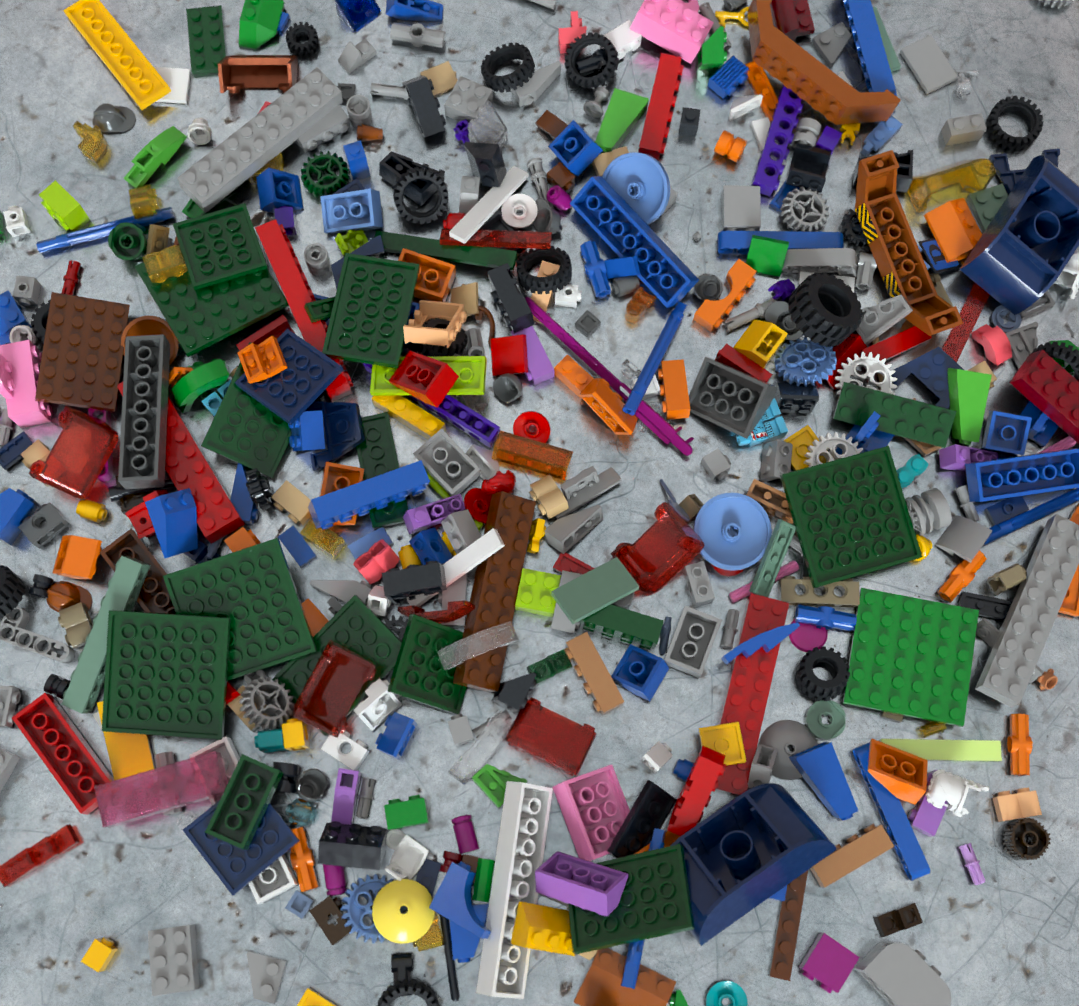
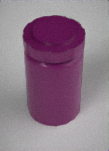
M468 814L451 820L452 824H454L453 829L460 854L479 849L473 822L470 820L472 817Z
M323 864L325 885L328 890L326 892L327 896L344 894L347 890L345 888L344 866Z

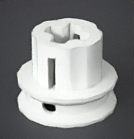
M195 118L192 124L189 125L187 136L192 143L204 145L210 142L212 132L208 121L204 118Z
M26 325L15 326L9 336L11 343L24 341L28 338L35 344L38 340L32 328Z

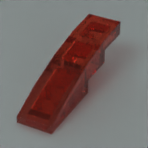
M71 824L65 825L51 836L43 838L32 847L24 849L0 866V881L3 887L18 881L79 843L80 841Z

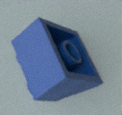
M268 168L256 177L260 209L262 211L274 213V209L281 206L293 207L294 211L303 209L298 175Z
M630 644L611 677L633 694L651 701L669 667L662 658Z
M394 712L392 716H388L384 724L386 726L384 734H379L375 744L378 745L376 749L400 760L417 723L409 717Z

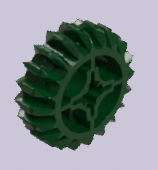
M321 151L319 156L314 153V158L308 157V163H304V168L301 169L303 186L309 194L313 193L315 198L319 195H332L350 181V170L347 163L344 162L342 157H338L336 153L331 156L329 151L325 155ZM334 167L340 171L339 176L335 175ZM313 174L316 175L317 183L311 179Z

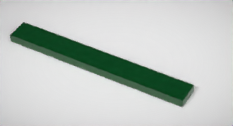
M376 231L374 236L375 238L381 235L385 252L401 254L402 249L405 248L438 260L492 268L508 263L512 271H514L518 256L517 251L383 231Z

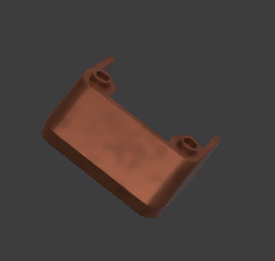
M226 56L218 63L220 93H225L227 90H229V93H239L240 89L279 88L285 93L297 83V56Z

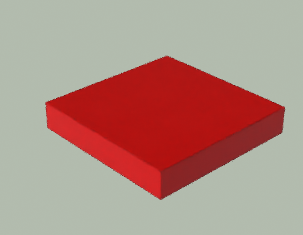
M526 335L490 339L493 376H501L505 373H528Z

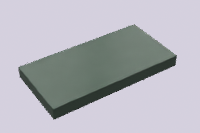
M618 557L552 590L551 595L570 622L575 624L639 590V585Z

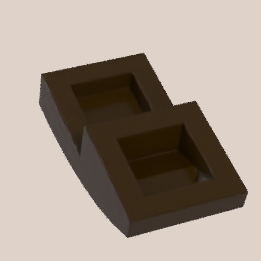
M911 903L874 917L881 937H886L923 923L916 903Z

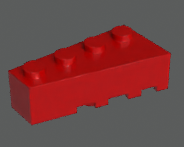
M702 746L673 807L667 827L668 831L682 836L695 827L697 822L700 823L704 813L703 809L710 802L711 791L715 792L719 782L717 778L719 775L722 776L726 769V764H724L726 755Z

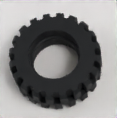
M814 273L808 276L791 293L788 302L789 314H791V320L795 322L796 328L803 332L802 335L806 338L809 337L812 342H818L822 346L841 344L859 327L863 313L862 309H860L861 303L857 300L858 296L852 292V288L844 284L842 279H837L836 276L832 274L827 275V273Z

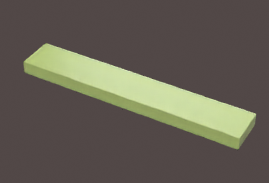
M880 739L882 743L926 760L1002 761L1001 741Z

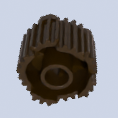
M1034 818L1013 820L1005 826V834H1003L1004 838L1002 840L1005 841L1003 844L1006 845V852L1010 856H1014V858L1019 860H1036L1043 856V853H1046L1045 849H1048V845L1051 844L1049 842L1051 840L1049 838L1050 834ZM1024 837H1028V842H1025Z

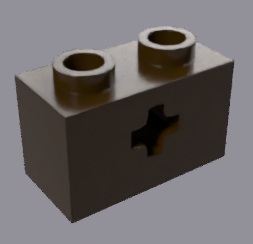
M329 896L309 912L333 946L348 936L352 927L351 925L344 926L348 919L341 918L345 913L340 910L343 906L340 899ZM331 914L333 916L338 915V924L330 923V920L332 919Z

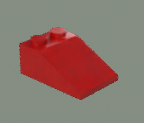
M409 351L389 379V382L422 402L438 408L459 376L447 363Z

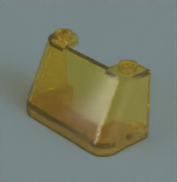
M986 158L962 160L913 176L907 192L916 212L920 213L927 209V201L931 200V194L937 193L942 187L960 182L963 189L967 187L972 188L974 192L986 189L996 174V169L993 163Z

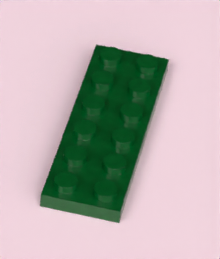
M843 382L833 419L863 426L875 411L881 415L877 420L880 424L875 430L945 448L957 411Z
M388 412L361 417L365 441L357 445L356 449L360 468L364 469L363 481L400 468ZM405 499L398 503L392 501L387 503L388 506L377 510L375 507L369 510L373 529L405 523L403 516L409 510L407 500Z

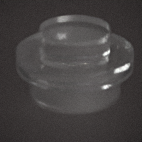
M188 810L181 812L177 818L178 827L183 830L197 819V815Z

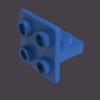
M1031 401L1027 403L1020 416L1032 418L1028 437L1040 446H1046L1059 426Z

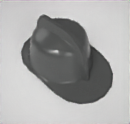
M105 103L93 111V126L99 132H125L135 125V114L127 107L113 106Z
M537 199L535 203L538 213L533 225L539 235L545 237L547 234L562 231L559 212L552 209L545 199Z
M785 301L773 302L765 312L766 322L773 323L787 332L786 340H797L802 337L803 332L798 330L795 322L791 320L788 303Z

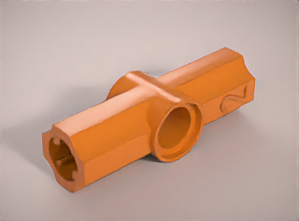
M979 550L971 563L965 559L951 571L947 581L938 590L939 596L951 603L959 592L974 579L975 573L987 559L985 554Z
M1010 714V735L1007 738V750L1010 753V775H1030L1029 754L1032 752V738L1029 736V715Z
M304 827L292 829L300 840L290 849V859L292 867L296 871L301 892L319 887L314 869L315 860L312 850L308 846Z

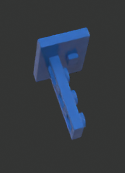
M875 411L863 426L854 425L845 437L846 440L852 437L851 443L853 444L857 441L859 442L856 447L857 449L863 448L860 453L886 447L895 436L875 430L880 424L877 420L881 416ZM837 447L835 450L837 454L842 455L841 448Z

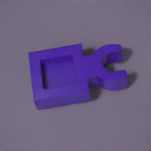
M790 279L780 280L773 284L768 291H773L776 294L773 297L774 300L780 297L783 300H787L795 290V285Z

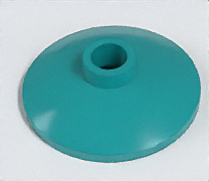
M720 981L714 984L706 996V1006H724L722 1004L724 998L729 999L727 1006H748L744 990L732 981Z

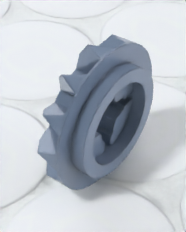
M1003 305L998 306L992 313L991 322H993L994 327L998 326L1004 332L1018 329L1021 325V314L1014 315ZM1008 314L1009 321L1004 324L1003 318Z

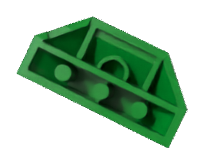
M245 0L239 22L240 48L258 50L261 45L277 34L285 4L283 0Z

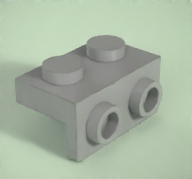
M777 439L763 445L760 480L767 482L777 478L781 479L780 475L790 472L793 446L791 443Z
M0 686V727L12 728V724L15 723L12 717L17 714L15 709L21 697L20 688Z

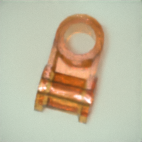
M641 286L626 306L625 319L630 323L638 322L646 311L652 307L657 297L647 293L644 287ZM630 310H635V311H637L638 313H637V314H633V313L630 312Z

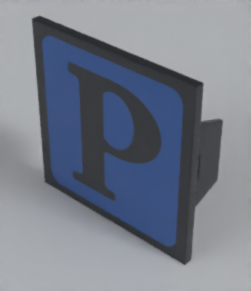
M935 238L918 242L934 274H943L949 270L961 268L959 260L946 262Z

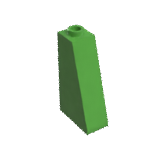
M617 88L614 89L595 140L603 149L600 154L611 152L620 146L646 112L649 98Z
M948 368L950 409L957 411L952 425V438L959 439L961 444L971 445V441L979 443L992 375Z

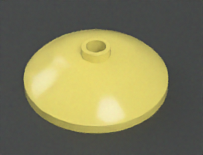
M410 879L394 880L386 884L376 895L372 907L373 922L378 932L384 938L394 943L406 944L420 939L429 930L434 919L435 911L429 908L433 901L431 894L422 884ZM402 906H406L408 908V912L406 914H402L400 912V908Z

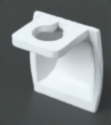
M406 834L396 847L389 865L385 867V871L399 881L407 878L411 880L422 867L429 850Z

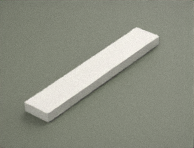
M513 166L506 173L501 186L492 187L449 231L450 237L465 244L528 178V172Z
M493 528L442 565L445 571L447 587L505 546L497 529ZM439 592L427 596L424 594L415 595L416 599L409 600V597H407V601L411 609L415 610Z

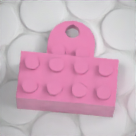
M644 0L630 30L641 34L644 38L672 54L682 57L683 60L691 64L714 22L698 13L699 4L697 0H688V3L682 0Z
M30 340L0 345V394L6 399L8 417L20 428L50 423V416L53 415L52 407L48 402L35 401L42 352Z

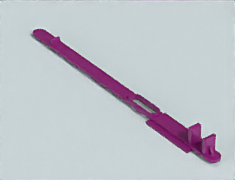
M526 297L525 300L532 314L627 401L628 397L620 390V386L629 394L632 390L617 379L549 316L550 313L547 314L531 298ZM642 400L634 415L667 445L671 442L684 455L689 456L692 454L693 449L690 443L694 438L690 437L686 441L678 435L682 430L681 426L675 430Z

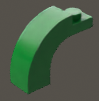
M221 359L206 363L192 370L172 388L175 396L174 401L176 406L180 407L182 413L189 412L194 400L203 392L226 383L230 374Z

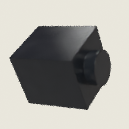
M683 107L678 134L696 136L700 109Z

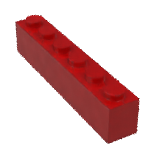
M661 53L638 150V153L648 154L659 160L660 154H664L666 143H663V139L667 138L669 133V127L666 126L667 122L671 123L673 112L670 109L671 106L675 107L677 96H674V92L679 90L680 80L677 79L678 75L682 76L684 65H681L682 57Z

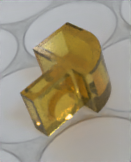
M76 121L73 128L83 138L78 148L82 155L97 164L107 151L106 138L97 125L91 128L86 123L83 125Z

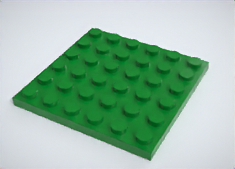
M861 588L859 593L860 605L857 607V621L853 632L849 658L850 669L848 672H850V677L845 686L843 703L963 727L979 610Z

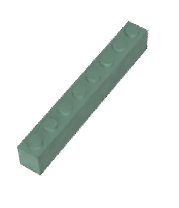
M122 555L117 561L115 573L108 582L107 593L101 600L98 614L94 617L92 630L86 637L84 650L80 653L77 667L71 674L69 687L63 694L62 705L81 714L92 712L105 680L109 610L133 611L151 565Z

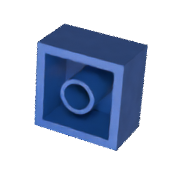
M574 120L548 146L577 177L603 151L585 129Z
M322 410L304 411L292 425L288 423L292 432L289 443L290 447H293V451L325 449Z
M989 411L982 448L1024 455L1032 418Z

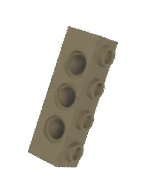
M784 576L778 582V600L789 603V606L856 608L860 605L859 582H854L851 578L818 587L823 592L822 596L815 594L810 577L795 579V576ZM795 587H801L803 595H798L795 592ZM834 588L841 590V597L834 594Z

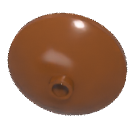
M150 315L138 317L131 321L124 329L121 337V346L124 347L123 355L125 357L126 337L164 334L170 343L169 365L172 364L178 354L179 342L166 320Z

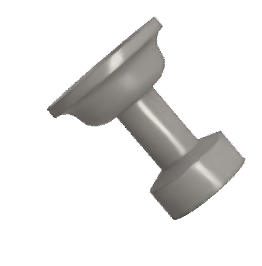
M597 87L594 92L595 100L588 101L583 106L584 111L591 117L600 118L603 115L604 111L601 102L607 100L609 96V91L604 87Z

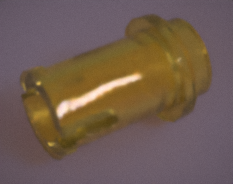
M934 721L919 726L920 733L923 732V738L938 732L943 733L947 729L944 723Z

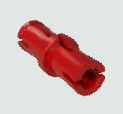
M69 261L66 275L63 277L64 285L61 294L73 295L75 285L79 281L77 277L81 263Z

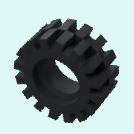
M299 22L300 25L294 23V27L290 26L289 31L287 30L285 35L288 49L296 56L299 54L301 58H303V54H305V57H309L308 53L313 55V50L317 51V46H319L316 29L313 25L309 26L307 22H305V25L302 22ZM300 36L309 37L306 43L300 44L296 42V39Z

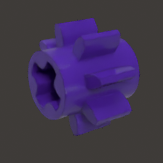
M467 119L459 121L456 124V128L453 129L456 133V139L458 141L462 139L463 143L472 141L475 134H477L474 123H468Z

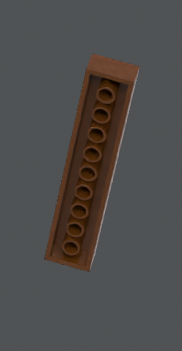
M503 491L494 493L491 496L484 535L493 528L497 529L505 546L477 565L453 680L454 684L486 692H498L536 504L535 501Z

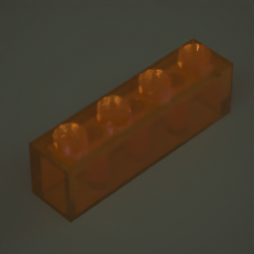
M500 431L494 445L492 459L545 475L550 474L552 477L565 480L573 451Z

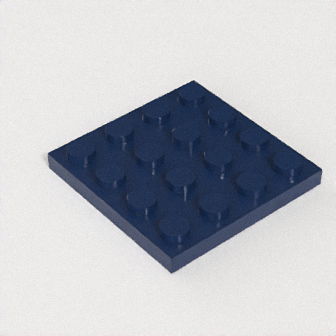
M286 329L277 338L288 368L270 378L251 384L248 382L244 372L235 384L292 425L339 376L343 368L292 331Z
M219 801L183 829L184 833L232 896L236 895L300 841L271 803H269L248 850H243L205 833Z

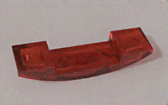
M464 600L448 602L447 610L425 612V609L413 605L398 607V611L408 617L410 614H415L436 623H447L469 614L475 609V604Z

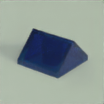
M334 0L338 16L353 31L381 12L375 0Z

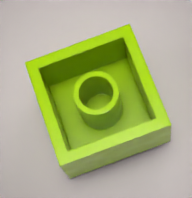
M56 180L39 194L43 200L41 204L47 210V213L54 220L57 219L65 231L70 230L73 232L80 230L90 221L82 206Z
M523 568L515 610L553 617L556 601L552 597L551 591L559 587L561 575Z

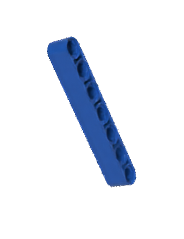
M721 231L717 234L718 253L747 255L752 235L789 242L788 249L844 248L843 234L840 232Z
M869 742L852 750L904 871L909 880L913 881L929 874L930 867L899 798H896L868 772Z

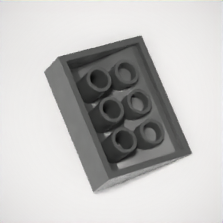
M705 357L689 394L690 412L747 439L769 408L778 387L720 361Z

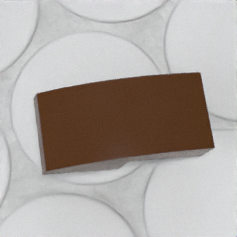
M548 110L535 123L538 128L548 133L553 140L568 126Z

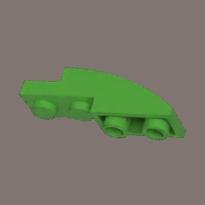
M174 126L160 133L131 161L134 163V166L124 179L140 191L161 163L166 165L187 136Z

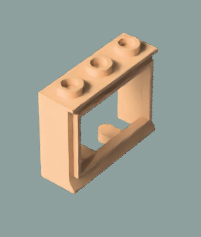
M420 300V310H415L414 319H409L408 325L403 326L405 344L412 342L438 346L447 345V348H449L451 343L455 341L457 333L461 331L462 324L466 322L467 313L464 311V304ZM439 318L450 321L446 329L422 327L428 319Z

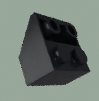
M777 383L776 385L778 388L774 398L782 413L791 411L809 413L819 401L816 385L807 384V387L804 384L797 386V383Z
M530 673L500 683L499 690L495 692L491 701L512 712L519 711L520 708L523 709L528 700L526 698L528 691H532L537 682L535 677L537 674Z

